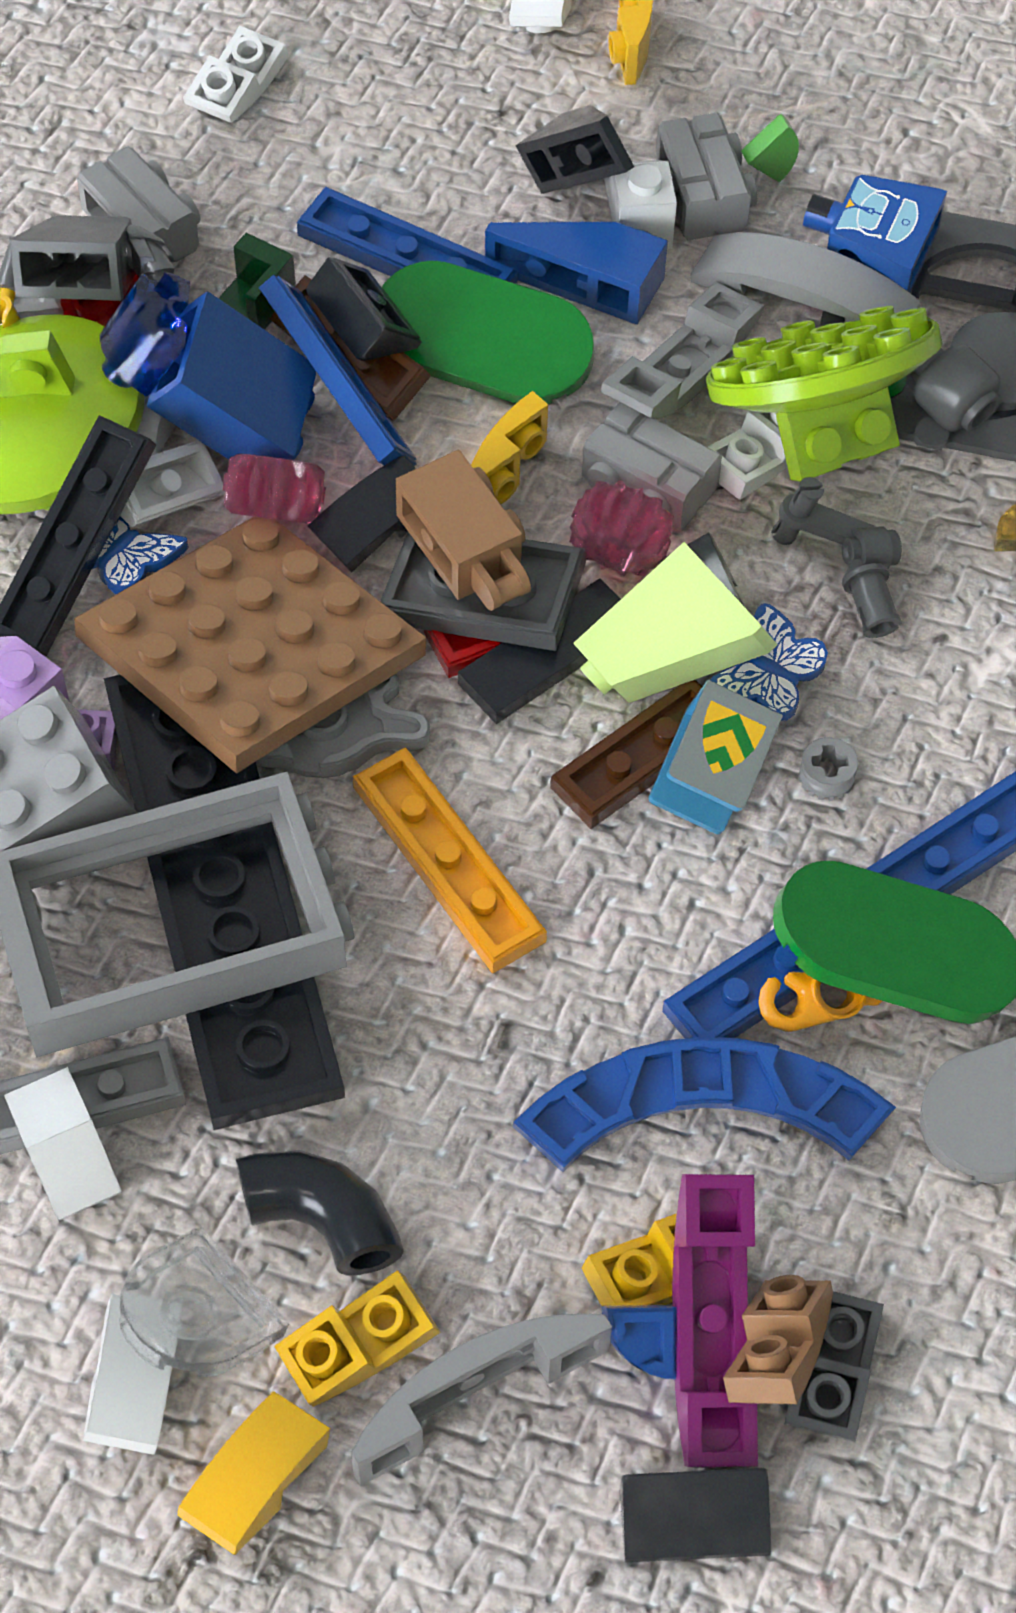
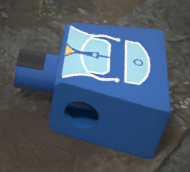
M860 175L855 177L843 203L813 194L804 215L803 226L828 234L827 249L872 268L910 293L940 228L947 191L940 188Z

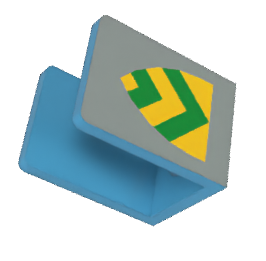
M707 680L684 713L648 797L649 802L714 834H721L725 830L733 810L739 812L746 806L783 715L715 682Z

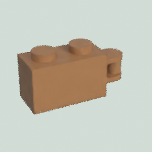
M458 449L396 478L397 517L457 600L475 592L486 608L492 611L510 600L530 593V580L521 565L522 543L526 540L523 525L513 510H504L494 497L491 482L480 467L473 468Z

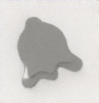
M395 674L257 760L256 765L264 768H282L306 777H336L361 767L375 755L387 750H401L404 747L410 751L423 749L430 740V724L419 713L386 705L387 702L399 694V677Z

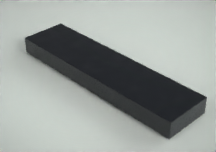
M100 415L98 416L0 603V637L17 636L47 657L156 447V444L150 438Z

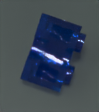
M165 272L160 281L148 279L145 273L141 274L99 335L101 349L106 357L102 364V370L111 382L123 388L133 387L146 397L150 395L185 348L187 323L182 321L179 316L189 304L190 281Z

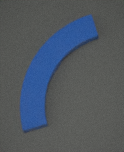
M695 1037L665 1040L631 1048L621 1052V1055L599 1062L584 1071L580 1070L539 1097L513 1122V1128L557 1168L564 1172L581 1154L603 1138L646 1118L673 1111L698 1108L733 1109L761 1114L802 1129L828 1144L850 1161L896 1107L865 1083L824 1061L819 1063L803 1055L779 1049L780 1046L771 1043L739 1038Z

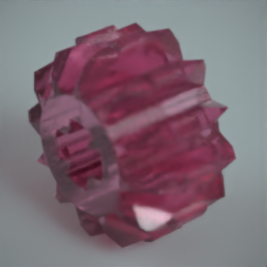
M239 453L229 458L228 471L224 473L222 491H225L224 507L232 514L310 524L320 514L321 505H324L326 487H324L325 471L314 463Z
M620 480L614 486L607 482L597 481L593 489L585 490L582 499H578L571 515L573 520L570 525L572 532L569 542L574 547L585 548L586 560H592L600 564L601 570L609 568L615 570L619 576L623 577L628 571L636 576H645L649 569H655L660 564L661 559L666 557L671 544L669 539L673 531L671 526L674 516L668 510L662 508L663 500L644 494L643 487L638 489L629 488Z

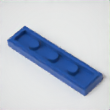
M326 186L297 221L298 236L390 277L400 269L414 263L443 261L515 284L518 283L517 269Z
M273 275L259 289L377 461L382 465H386L403 455L415 466L417 458L301 291L280 276Z

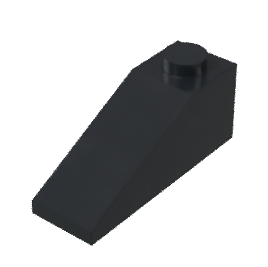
M592 105L562 113L515 145L541 194L626 173L634 167L608 115Z

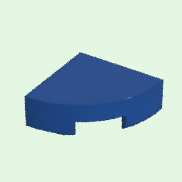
M672 1305L602 1306V1315L606 1316L612 1326L610 1341L627 1362L650 1375L665 1379H676V1307Z

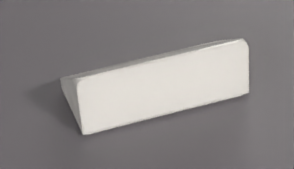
M197 440L152 455L120 516L131 527H135L226 494L227 489L206 445Z

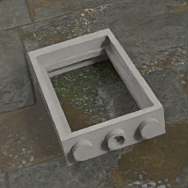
M288 772L0 851V932L36 1058L347 967L345 942L354 939L349 912L344 901L332 902L327 886L335 884V877L325 846L314 849L308 833L316 830V822L310 800L306 792L295 795ZM273 821L310 931L309 934L67 1004L63 1003L31 889Z

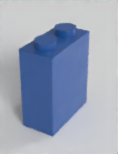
M206 291L173 316L146 407L256 478L261 479L280 466L286 467L290 465L300 453L303 446V437L300 435L305 416L315 399V393L312 389L317 372L306 357Z

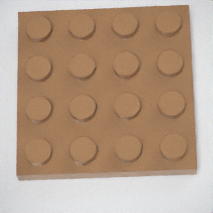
M265 511L74 618L75 635L78 639L236 774L426 655V637Z

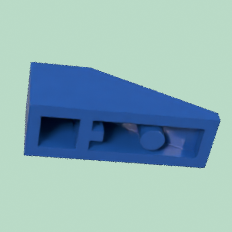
M490 222L485 229V256L517 269L518 281L636 325L665 279L668 240L618 222Z

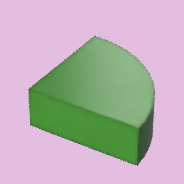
M780 114L753 138L741 152L750 166L780 183L796 162L799 153V140L787 118Z

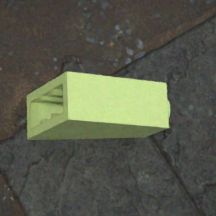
M685 542L574 642V645L588 659L580 669L604 695L614 688L629 703L770 653L778 645L762 625Z

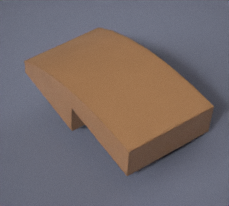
M782 1275L764 1281L742 1314L747 1342L723 1377L729 1403H798L813 1372L824 1339L833 1297L831 1280H804L798 1275Z

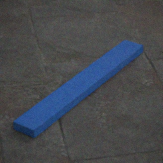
M1016 771L866 869L943 893L953 894L1016 852ZM773 929L664 1000L662 1012L684 1038H736L764 1019L760 1013L758 1001L760 990L768 978L776 977L781 982L774 1001L775 1007L778 1010L797 997V993L784 984V977L789 972L804 971L794 963L798 957L791 951L788 944L785 948L782 947L775 929Z

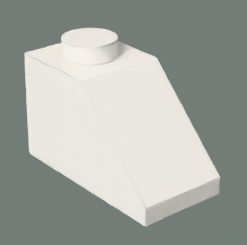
M649 160L632 162L634 167L628 172L604 178L612 222L647 231L654 236L668 240L667 250L672 249L677 202L669 161Z

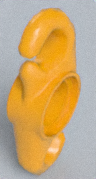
M789 972L784 977V984L797 993V1005L791 1015H784L775 1007V996L781 986V982L776 977L767 979L760 990L758 1001L760 1013L768 1025L785 1032H793L834 1020L849 1018L857 1014L865 1005L878 1006L883 1002L847 991L844 1002L837 1008H832L825 1003L821 996V982L813 979L805 972Z

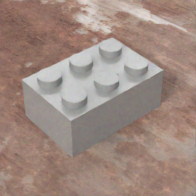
M52 686L0 720V851L137 813L85 718L55 686Z

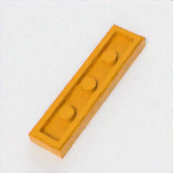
M406 747L353 776V788L492 974L546 943L547 931Z

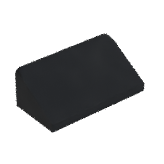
M328 257L308 284L306 289L308 295L357 359L362 361L410 351L417 349L422 343L420 336L368 269L334 257Z
M766 1468L628 1474L621 1477L619 1493L625 1563L771 1555L769 1481Z

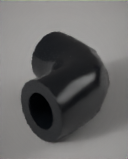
M301 1150L255 1153L235 1159L251 1226L278 1220H295L311 1225L325 1237L331 1249L336 1270L344 1275L372 1273L392 1265L402 1257L404 1250L399 1232L378 1192L343 1163Z

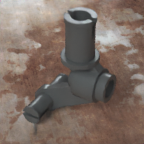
M812 477L804 478L801 480L796 492L784 498L780 505V518L772 528V534L776 533L773 536L774 540L782 545H790L796 540L799 531L802 530L842 544V557L849 566L841 583L845 592L853 596L863 625L864 635L868 638H878L891 634L902 623L886 583L890 575L889 567L897 565L901 559L902 544L898 533L893 529L887 530L884 526H874L817 503L824 494V489H820L823 486L822 483Z

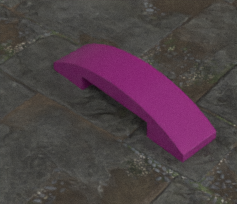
M682 1174L674 1238L672 1306L676 1307L675 1396L684 1466L686 1467L758 1466L757 1403H729L723 1379L747 1342L742 1314L748 1306L747 1247H755L754 1175Z

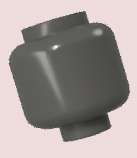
M964 344L952 346L945 351L941 348L936 354L915 369V373L919 376L914 387L916 403L947 431L955 432L963 428L968 432L976 430L993 415L1001 403V397L998 395L1000 376L972 348Z

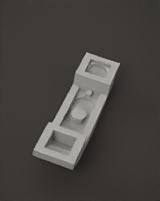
M743 232L714 235L690 274L692 283L707 288L718 282L744 295L748 287H752L845 317V322L860 320L859 314L872 308L893 306L894 312L898 313L908 309L920 308L921 301L891 279L849 257L800 240L762 233Z
M715 282L689 305L685 323L644 361L633 356L602 383L601 392L650 418L657 419L673 414L707 387L705 379L711 371L713 364L734 356L732 345L746 340L762 316L764 305Z
M579 1313L525 1320L482 1334L435 1359L402 1385L377 1411L361 1433L351 1451L353 1474L360 1487L424 1452L423 1429L419 1424L423 1420L533 1361L536 1363L547 1384H550L609 1352L612 1326L606 1316L602 1314Z

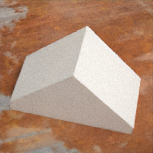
M68 1067L4 1095L58 1221L122 1193Z

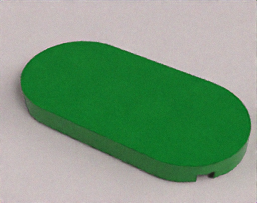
M422 261L408 265L394 273L382 286L383 290L414 328L422 341L417 349L405 351L404 353L422 366L431 377L515 404L531 391H534L547 404H552V399L560 398L565 394L568 397L577 391L585 383L593 367L595 351L593 335L587 319L573 304L557 296L443 261Z
M818 861L803 866L792 875L776 897L773 908V924L782 947L785 948L788 944L791 951L798 957L794 963L807 975L819 982L965 1024H976L988 1020L992 1015L1000 1013L1016 998V940L1007 926L996 915L975 902L839 861Z

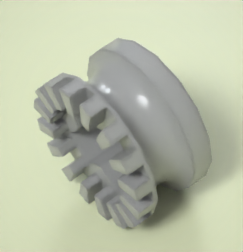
M824 737L809 743L803 751L798 778L802 782L801 787L809 791L808 795L812 797L817 795L818 800H823L824 797L828 798L829 801H833L835 797L841 799L844 797V793L848 794L854 785L858 767L856 752L848 743L839 738ZM826 758H829V762H832L834 767L838 768L837 775L834 777L825 776L823 767H819L820 761L824 762Z

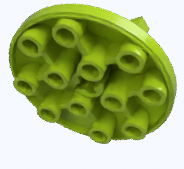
M881 306L861 312L859 314L860 320L833 323L817 328L812 320L801 321L782 327L780 329L782 338L767 342L766 338L759 337L738 342L732 345L734 356L713 364L711 371L706 376L705 380L710 400L717 404L734 408L775 413L790 480L801 482L804 478H814L842 467L841 464L855 459L863 460L898 447L900 443L888 386L910 374L942 347L939 324L927 317L925 308H913L895 313L893 306Z
M60 314L21 318L6 328L0 325V514H19L40 509L49 510L99 415L135 432L138 431L145 403L144 383L141 372L125 343L105 326L82 317Z

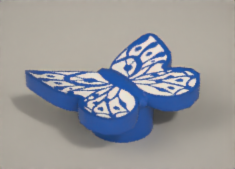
M119 516L92 569L98 568L101 581L113 593L118 594L146 578V573L157 572L178 559L188 550V540L186 537L160 533L140 534L135 529L130 530L129 524Z
M763 603L758 606L753 617L778 645L768 654L717 673L711 677L710 681L782 714L781 721H787L795 715L798 708L799 691L796 685L800 681H811L824 671L828 652L824 642L817 638L796 640V630L792 622L774 606Z

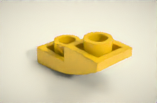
M619 0L617 30L609 31L608 47L611 63L620 64L625 85L637 83L647 60L653 0Z
M531 391L518 401L495 424L480 445L471 464L473 468L480 467L486 473L491 482L494 497L500 504L506 502L515 493L517 487L520 486V460L532 458L547 442L548 404L534 391Z
M677 1213L656 1220L648 1234L588 1255L581 1269L601 1306L668 1305L672 1303L673 1255Z
M397 1270L342 1310L331 1305L274 1347L308 1404L314 1407L353 1388L396 1363L441 1332L405 1275Z
M273 1391L238 1427L210 1461L179 1505L177 1516L236 1555L281 1509L283 1491L327 1448L330 1428Z

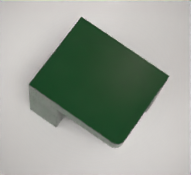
M246 232L233 246L236 279L222 293L219 299L265 330L272 322L269 318L275 311L259 287L273 275L280 276L295 287L294 256Z

